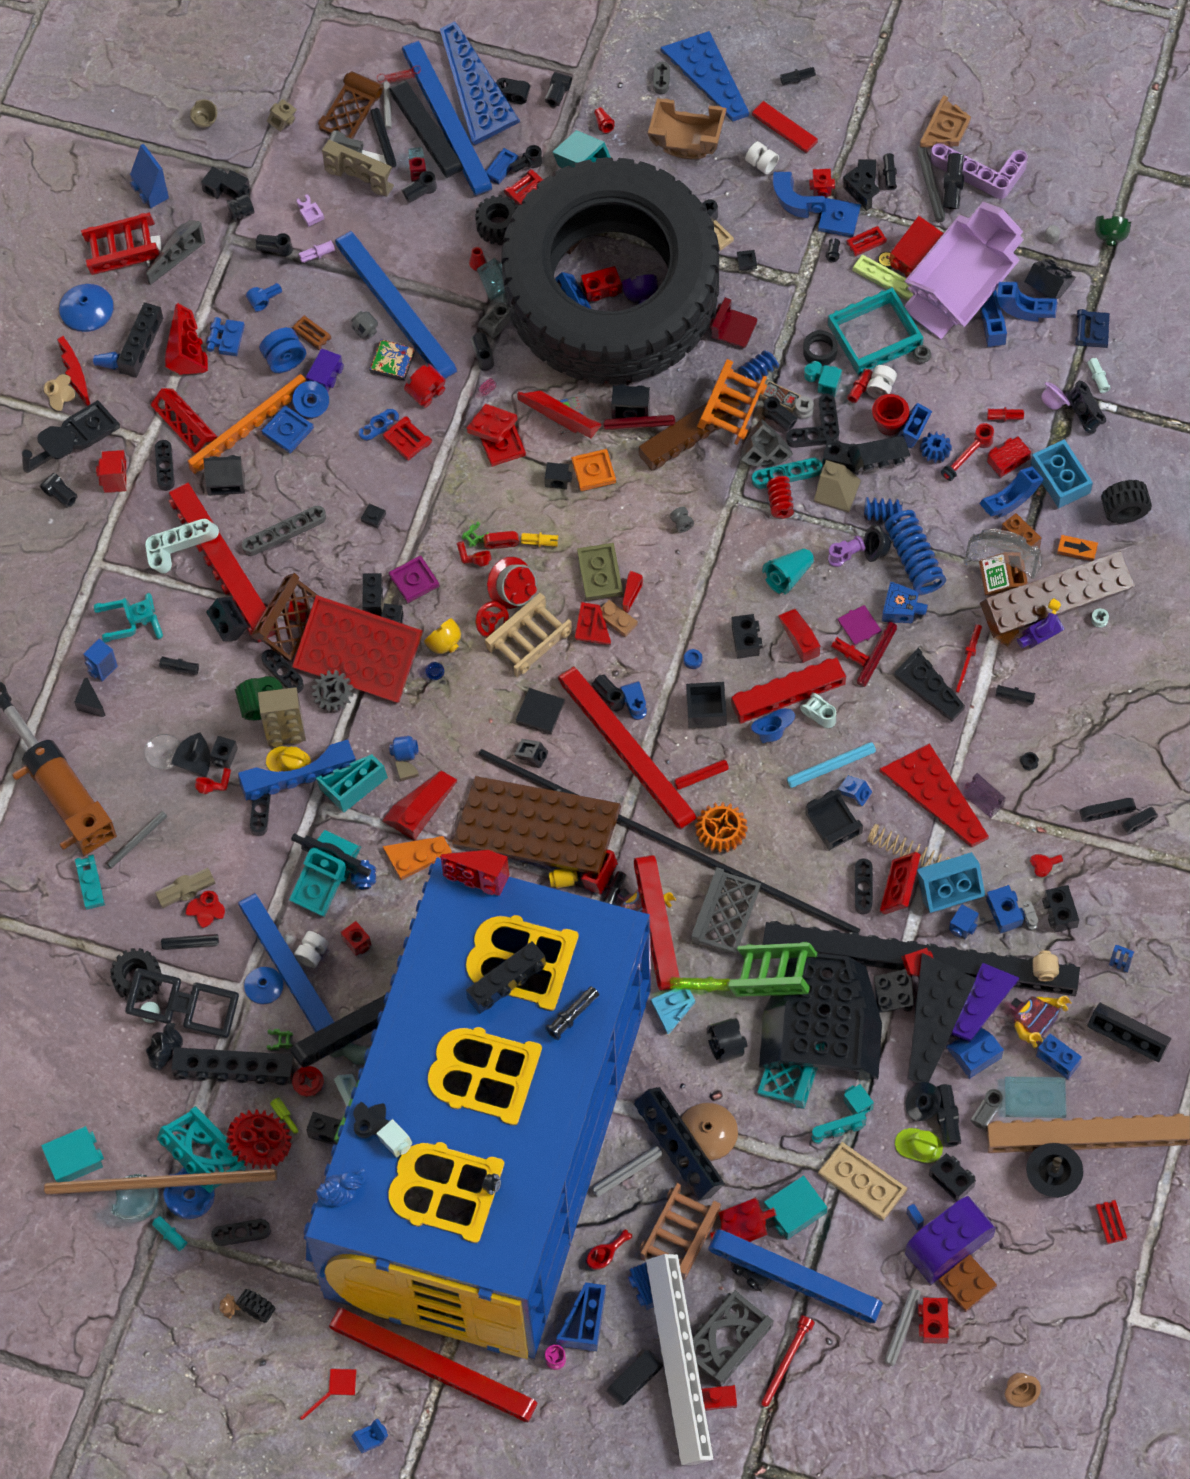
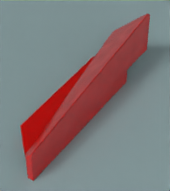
M541 390L517 393V398L520 402L575 434L580 432L591 439L601 427V423L586 418V416Z

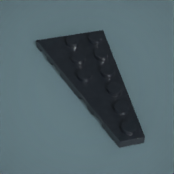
M921 953L920 959L921 965L916 995L912 1048L907 1078L917 1084L930 1081L976 978L924 953Z

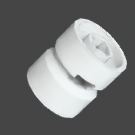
M757 141L748 150L745 160L751 165L757 166V169L764 174H769L775 168L779 155L770 149L767 150L765 145Z
M885 365L876 366L871 376L872 379L868 383L867 393L876 399L882 395L890 394L897 377L896 371Z
M308 931L302 940L303 945H299L294 956L303 965L316 968L321 960L320 954L325 953L329 942L321 935Z

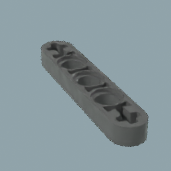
M313 506L247 537L242 542L243 552L248 556H254L324 523L326 520L325 509L321 506ZM315 513L320 514L321 517L318 518L315 516ZM302 519L306 521V524L304 526H297L296 522ZM283 527H287L289 529V532L287 534H281L279 530ZM266 535H270L273 537V539L270 542H264L262 540L263 537ZM251 544L254 548L250 549L248 545Z

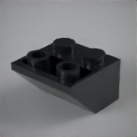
M1044 259L1032 265L1024 282L1052 299H1059L1076 277L1072 275L1069 269L1058 267L1055 261Z
M211 456L204 458L205 482L208 496L245 494V473L241 456Z

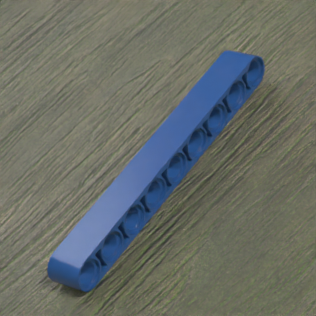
M253 893L239 901L238 905L313 1030L317 1032L334 1023L257 894Z
M719 1229L715 1230L708 1250L717 1256L869 1323H876L883 1305L879 1299Z

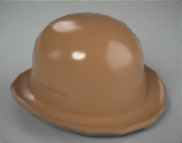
M1015 1373L1007 1381V1388L1004 1393L1005 1398L1009 1404L1015 1407L1030 1406L1038 1399L1041 1385L1036 1377L1025 1373Z

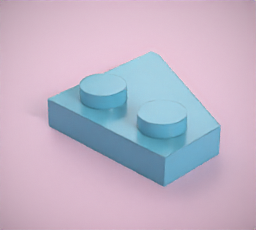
M687 984L651 999V1003L667 1034L671 1033L695 1004V999Z

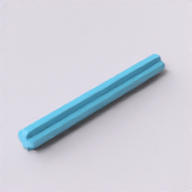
M869 742L789 776L787 783L793 788L876 752V748L872 742Z

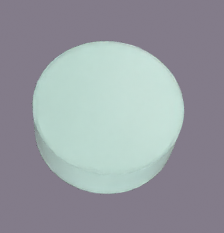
M147 1002L141 1007L142 1010L161 1014L159 1006L154 1002ZM142 1018L145 1022L148 1023L155 1022L153 1020Z

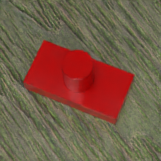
M735 1385L701 1389L705 1411L737 1408Z

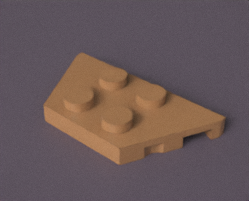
M943 95L920 141L919 147H933L935 144H944L948 147L959 146L970 124L971 116L963 112L956 104L952 105L948 101V97Z

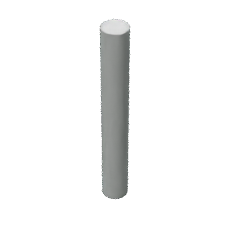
M383 82L384 125L389 130L392 128L390 83Z

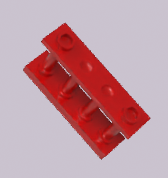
M150 212L81 230L83 238L86 242H90L92 259L86 260L91 275L153 260L158 257L160 251L155 242L151 243L149 226L155 225ZM142 228L144 245L134 248L131 231ZM124 233L127 249L117 252L114 235ZM107 237L110 254L99 256L97 239Z

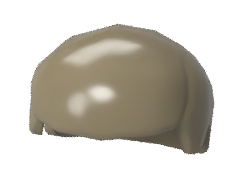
M207 99L196 101L190 111L191 122L200 128L212 126L217 118L216 105Z

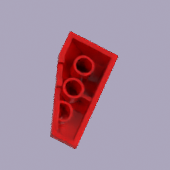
M179 303L175 305L165 352V367L179 375L205 373L208 371V357L206 352L202 351L201 345L203 342L197 336L196 330L198 327L193 312Z
M441 770L394 804L382 821L415 841L457 783V779Z

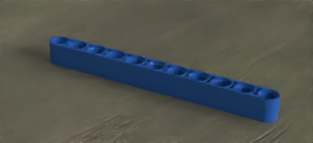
M420 41L402 46L404 57L410 69L413 68L414 73H418L415 74V79L448 144L462 164V172L473 194L477 196L492 190L490 179Z
M349 231L335 239L340 252L413 347L416 348L427 365L431 364L445 379L455 374L457 368L355 234Z

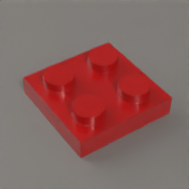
M485 403L467 426V433L499 444L518 420L517 415Z

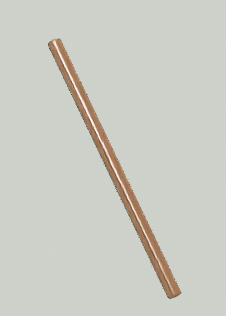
M266 1169L46 1183L44 1191L46 1194L276 1181L277 1170Z

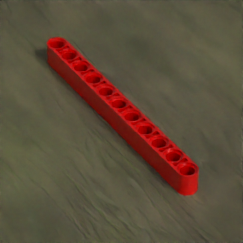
M573 666L559 675L558 680L561 686L675 826L681 830L696 820V815L691 807L578 669Z
M343 1308L337 1309L329 1324V1328L523 1422L528 1423L538 1405L534 1399Z

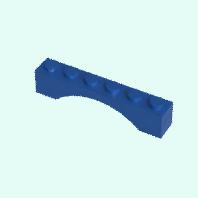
M995 290L980 308L987 347L1006 345L1007 338L1005 320Z
M347 739L329 745L317 760L302 768L276 772L255 767L239 772L238 780L245 800H257L267 793L272 795L286 788L293 789L299 784L312 783L316 781V777H324L333 773L335 769L341 770L346 768L356 759Z

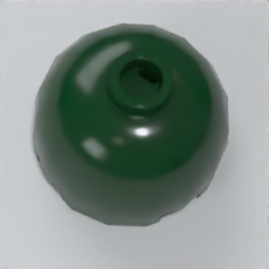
M1104 215L1097 216L1095 218V233L1100 240L1105 241V245L1116 246V243H1120L1128 237L1132 222H1128L1127 218L1112 216V218L1104 219Z

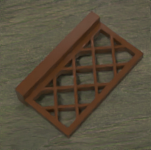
M295 573L284 577L251 634L252 638L255 640L260 639L287 661H291L297 651L307 622L301 623L299 613L306 612L307 618H309L311 609L308 598L315 600L317 595L299 581L300 577ZM296 586L302 590L303 597L296 598L294 591ZM303 599L306 610L299 611L297 600ZM292 601L294 612L287 613L286 603ZM295 614L297 625L290 626L288 615ZM283 616L285 627L278 628L277 619ZM298 627L299 636L293 639L291 628ZM286 629L288 640L281 641L279 630ZM275 631L277 642H272L267 638L269 632ZM289 642L291 649L289 654L283 650L282 643Z

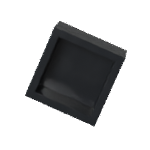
M724 682L686 684L688 728L727 726Z

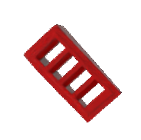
M633 571L628 573L623 598V611L626 613L631 609L643 586L642 575Z

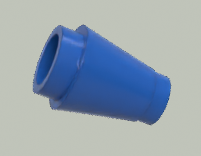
M109 352L94 355L93 363L95 366L116 370L120 353Z

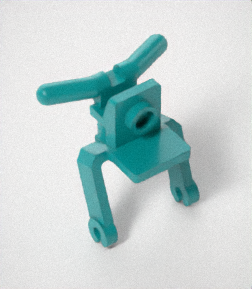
M150 593L145 595V600L130 605L126 598L108 603L94 604L93 609L95 613L124 607L129 621L130 629L102 634V641L104 643L133 636L136 633V625L140 622L144 626L151 622L156 638L161 639L163 637L157 615L154 614L155 608Z

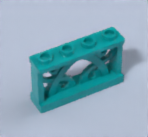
M196 1106L185 1115L160 1128L157 1140L189 1174L214 1173L215 1168L219 1172H224L223 1167L228 1166L230 1169L225 1172L245 1171L247 1167L244 1166V1160L237 1161L238 1155L232 1156L233 1150H228L229 1143H226L227 1137ZM188 1124L190 1127L186 1130L183 1126ZM173 1132H180L182 1134H176L175 1136ZM192 1140L199 1144H207L211 1148V1159L194 1155ZM211 1184L201 1186L205 1188L209 1193H211L215 1188L219 1187L222 1184Z

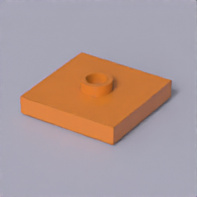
M607 449L571 457L580 491L616 483V477Z

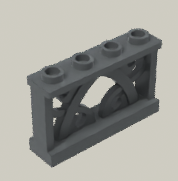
M736 1290L724 1297L722 1300L723 1305L711 1312L709 1315L710 1320L698 1327L695 1332L697 1335L693 1338L694 1351L697 1346L704 1345L705 1350L700 1351V1353L706 1354L711 1352V1355L707 1358L696 1356L697 1367L719 1387H722L770 1331L774 1323L773 1319L768 1315L766 1316ZM733 1305H741L743 1307L744 1316L742 1319H739L738 1309L735 1314L729 1312ZM749 1312L759 1319L761 1323L758 1324L747 1320ZM725 1314L726 1319L720 1320ZM725 1327H738L736 1337L740 1348L725 1346L717 1350V1330ZM742 1328H745L744 1332L749 1333L747 1338L741 1337ZM708 1333L709 1341L707 1339H703ZM729 1351L731 1353V1357L729 1359H726L724 1357L725 1354H723L721 1357L720 1354ZM713 1360L719 1372L716 1373L705 1363Z

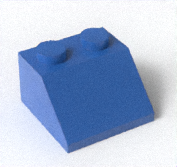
M983 1028L979 1030L971 1042L959 1038L946 1046L969 1079L1002 1059L1004 1051L995 1037Z

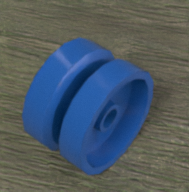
M287 327L271 332L261 341L259 346L261 354L267 360L268 366L274 373H284L294 369L305 359L307 354L296 332L292 328Z

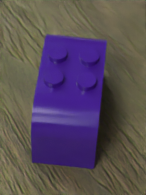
M966 1196L919 1230L907 1243L905 1255L927 1282L932 1285L969 1254L971 1255L994 1237L996 1227L969 1196Z

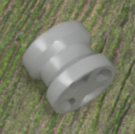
M802 396L796 400L795 414L798 418L808 419L812 416L814 405L810 397Z

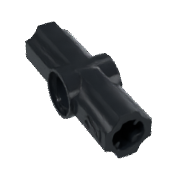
M948 154L947 173L944 174L943 181L945 189L944 208L959 209L961 190H963L964 154Z
M941 1084L937 1086L941 1095L940 1107L936 1113L938 1125L941 1126L944 1146L954 1147L961 1144L958 1108L954 1102L952 1085Z

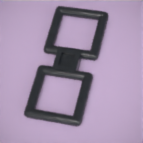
M141 968L135 970L125 1008L126 1014L168 1024L172 1021L173 1013L178 1012L185 1014L183 1027L186 1029L223 1038L229 1037L239 999L238 992L195 982L192 986L191 994L179 992L181 979L178 977ZM141 977L172 984L165 1015L134 1008ZM199 991L230 998L223 1029L192 1022Z

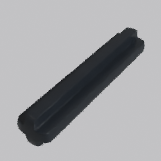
M218 934L161 939V948L163 950L219 945Z

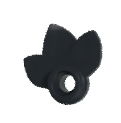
M360 1102L353 1112L356 1120L354 1132L359 1138H369L372 1135H377V1132L390 1122L385 1119L386 1106L384 1103L368 1108L367 1105ZM362 1126L368 1127L367 1131H361L360 1129Z

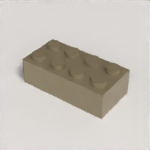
M297 687L258 692L260 714L268 746L279 747L282 744H299L302 741H306Z

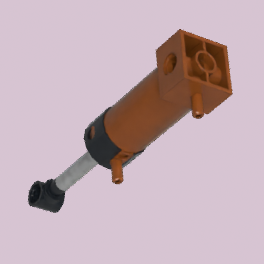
M0 682V692H2L0 695V708L29 748L22 757L24 767L14 772L12 776L15 780H18L27 773L30 774L67 826L70 837L59 844L60 847L64 850L75 843L85 857L117 837L112 820L101 804L92 799L53 740L37 741L11 703L12 698L8 694L5 684Z

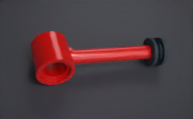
M987 423L978 425L975 431V441L951 466L946 465L941 470L942 476L948 481H952L957 476L956 470L978 447H990L993 444L994 428Z

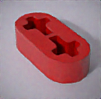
M515 531L486 534L483 537L484 547L487 549L515 547L519 544V534Z

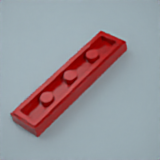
M762 101L752 111L753 117L806 154L818 143V138L765 101Z

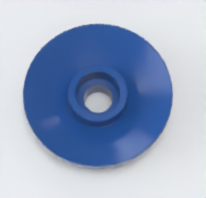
M315 381L301 383L293 394V405L296 411L308 418L322 415L329 405V394L326 388ZM312 397L314 402L308 403L307 398Z
M270 967L254 969L248 974L244 983L247 997L257 1004L274 1002L280 997L284 988L280 973ZM265 980L267 982L265 985H260L261 981Z

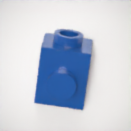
M849 775L838 788L841 791V795L854 798L860 806H863L872 794V790L865 780Z
M376 1419L370 1426L354 1432L351 1437L362 1454L381 1446L388 1437L385 1426L381 1424L379 1419Z

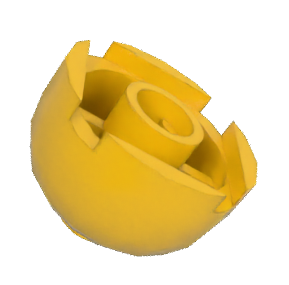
M452 618L440 625V628L433 631L424 640V643L432 652L444 654L449 651L451 654L459 647L457 643L461 639V630Z

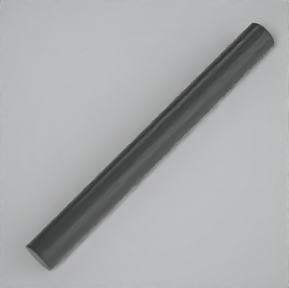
M161 811L106 863L107 866L112 869L154 830L167 815Z

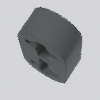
M659 62L654 67L653 89L657 94H665L669 90L670 66L666 62ZM661 69H664L663 75H660ZM660 81H663V87H659Z

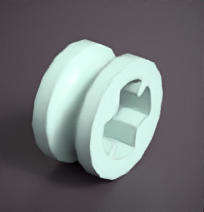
M1101 608L1094 610L1091 618L1092 624L1098 628L1106 626L1109 619L1108 612ZM1097 615L1103 616V621L1097 620Z

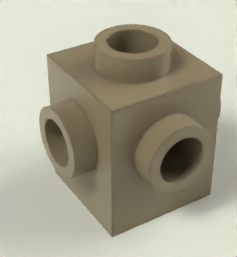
M282 99L278 104L274 103L271 107L267 122L281 132L287 125L290 126L296 118L294 115L297 109Z

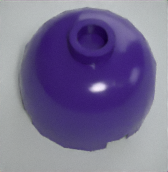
M654 274L636 276V279L632 281L631 278H628L621 282L624 295L631 302H638V305L650 298L658 290V280Z

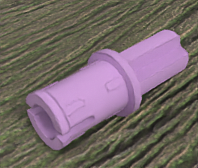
M330 240L300 252L299 258L302 263L317 257L320 259L322 255L334 252L335 248Z

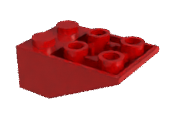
M490 850L441 854L440 856L443 876L448 880H457L470 888H479L489 895L495 894L500 896L510 876L508 857Z

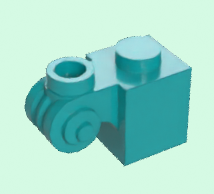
M812 361L811 364L805 367L804 378L808 382H814L818 379V393L831 394L835 397L842 379V370L835 366H822L821 363Z

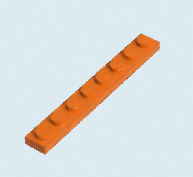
M302 374L298 375L188 460L189 469L194 474L204 469V458L211 456L220 457L225 450L232 448L238 440L245 438L251 430L261 426L264 420L275 415L281 407L288 405L293 399L295 389L301 383L306 382L305 377Z

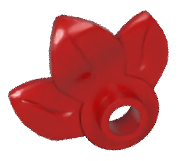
M205 891L199 898L191 900L187 906L186 915L197 916L199 925L205 928L211 925L214 918L223 919L225 908L219 902L218 895L214 891ZM212 899V902L206 903V900Z

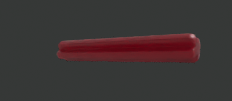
M660 415L605 419L603 426L605 430L673 426L675 424V416Z
M888 622L857 679L858 685L865 687L897 630L895 623Z

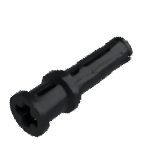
M590 986L565 1012H560L557 1015L558 1018L551 1025L548 1024L545 1027L547 1033L555 1040H559L561 1034L567 1028L573 1027V1021L600 996L598 991ZM584 1000H586V1002H585L578 1010H576V1008H577Z

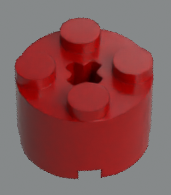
M428 364V367L423 365L417 369L410 377L412 380L410 384L406 382L404 390L420 406L426 408L432 403L434 396L443 394L446 389L444 387L446 379L431 364Z

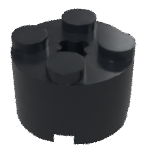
M729 1018L707 1026L706 1032L711 1034V1039L708 1040L711 1052L716 1060L720 1059V1064L742 1057L745 1054L744 1048L748 1046L745 1036H741L739 1031L740 1024L737 1018Z

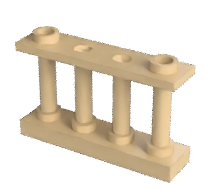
M541 593L485 639L487 650L492 653L495 649H499L515 664L514 675L516 677L521 673H526L536 660L562 638L568 637L572 631L570 619L562 624L545 608L546 599ZM536 614H541L557 630L548 636L532 621V617ZM523 625L529 627L543 640L536 648L518 632V629ZM509 637H513L529 652L522 660L504 644V641Z

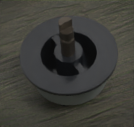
M1047 1143L1036 1148L1030 1155L1026 1166L1027 1177L1032 1187L1042 1195L1052 1198L1064 1197L1073 1193L1079 1187L1084 1172L1083 1164L1078 1154L1070 1147L1060 1143Z

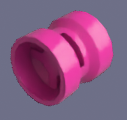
M551 1345L545 1351L546 1364L550 1369L559 1370L566 1363V1353L560 1345Z

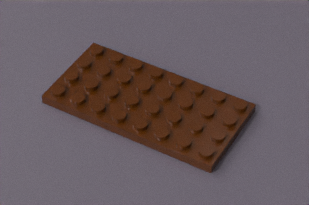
M475 776L452 845L456 848L471 851L490 850L512 859L599 875L621 805L617 802Z

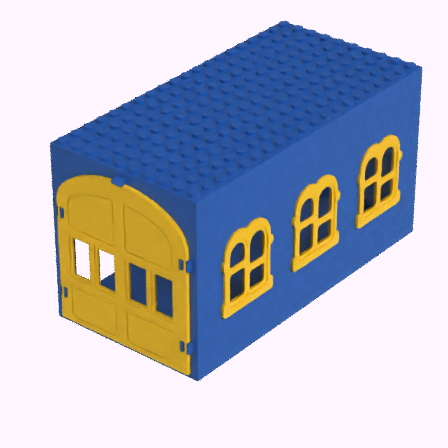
M437 857L435 863L430 865L428 875H430L429 881H425L422 893H424L423 898L418 900L416 912L418 913L416 918L411 920L409 930H411L410 936H406L403 944L404 953L398 957L397 967L399 968L397 973L392 975L390 981L391 991L385 995L384 1004L386 1005L384 1011H380L377 1023L379 1025L377 1030H373L371 1036L372 1046L366 1050L364 1056L365 1066L360 1068L358 1086H354L351 1099L353 1101L351 1106L346 1108L344 1118H346L345 1124L339 1128L338 1137L340 1138L338 1144H334L331 1151V1156L333 1157L331 1164H327L324 1172L326 1181L332 1175H344L347 1172L357 1174L364 1169L366 1176L364 1184L356 1189L354 1199L343 1206H327L322 1204L319 1199L317 1203L314 1202L311 1209V1215L313 1216L311 1222H307L304 1235H306V1241L312 1256L311 1260H313L315 1273H317V1279H319V1285L325 1299L362 1309L370 1314L389 1319V1322L402 1325L403 1323L488 1348L487 1350L492 1352H503L524 1359L528 1357L535 1359L651 992L650 914L513 877L508 878L500 896L495 894L489 895L479 888H470L457 880H448L443 876L441 858ZM533 941L545 955L546 960L544 968L535 974L551 978L546 993L542 995L514 988L509 995L501 998L490 1009L479 1014L468 1001L466 989L484 977L481 972L483 962L488 960L502 964ZM590 986L594 987L600 996L573 1021V1027L567 1028L561 1034L559 1040L552 1038L547 1033L545 1027L548 1024L551 1025L558 1018L557 1015L560 1012H565ZM584 1000V1001L576 1008V1010H578V1009L586 1002V1000ZM471 1039L491 1045L493 1049L487 1066L481 1068L458 1061L453 1053L456 1043L460 1040ZM503 1049L524 1054L525 1059L519 1076L513 1077L496 1072L495 1068L500 1052ZM457 1070L472 1075L466 1096H457L444 1089L443 1079L446 1074ZM482 1078L514 1086V1092L508 1108L504 1109L475 1100V1095ZM360 1102H363L368 1108L377 1104H385V1119L389 1121L393 1119L407 1133L413 1143L405 1154L399 1155L396 1158L380 1141L377 1135H372L369 1138H359L355 1134L354 1123L356 1120L353 1112ZM362 1126L360 1130L367 1131L368 1127ZM430 1154L454 1161L449 1182L442 1184L420 1177L415 1171L417 1159L422 1155ZM470 1165L486 1170L487 1174H498L501 1180L500 1189L493 1195H490L483 1190V1187L480 1193L458 1188L457 1183L463 1166ZM417 1186L433 1191V1197L427 1213L422 1214L406 1207L404 1195L410 1188ZM444 1194L476 1203L470 1225L464 1226L436 1217L441 1197ZM412 1280L459 1294V1297L415 1285ZM415 1291L461 1304V1308L417 1296ZM418 1305L459 1316L463 1320L418 1308Z

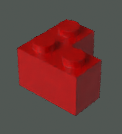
M124 450L102 451V458H99V466H96V475L99 477V485L103 486L104 493L127 491L126 456Z

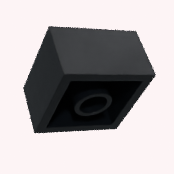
M624 384L613 385L611 401L612 419L649 416L650 387L642 385L627 386Z

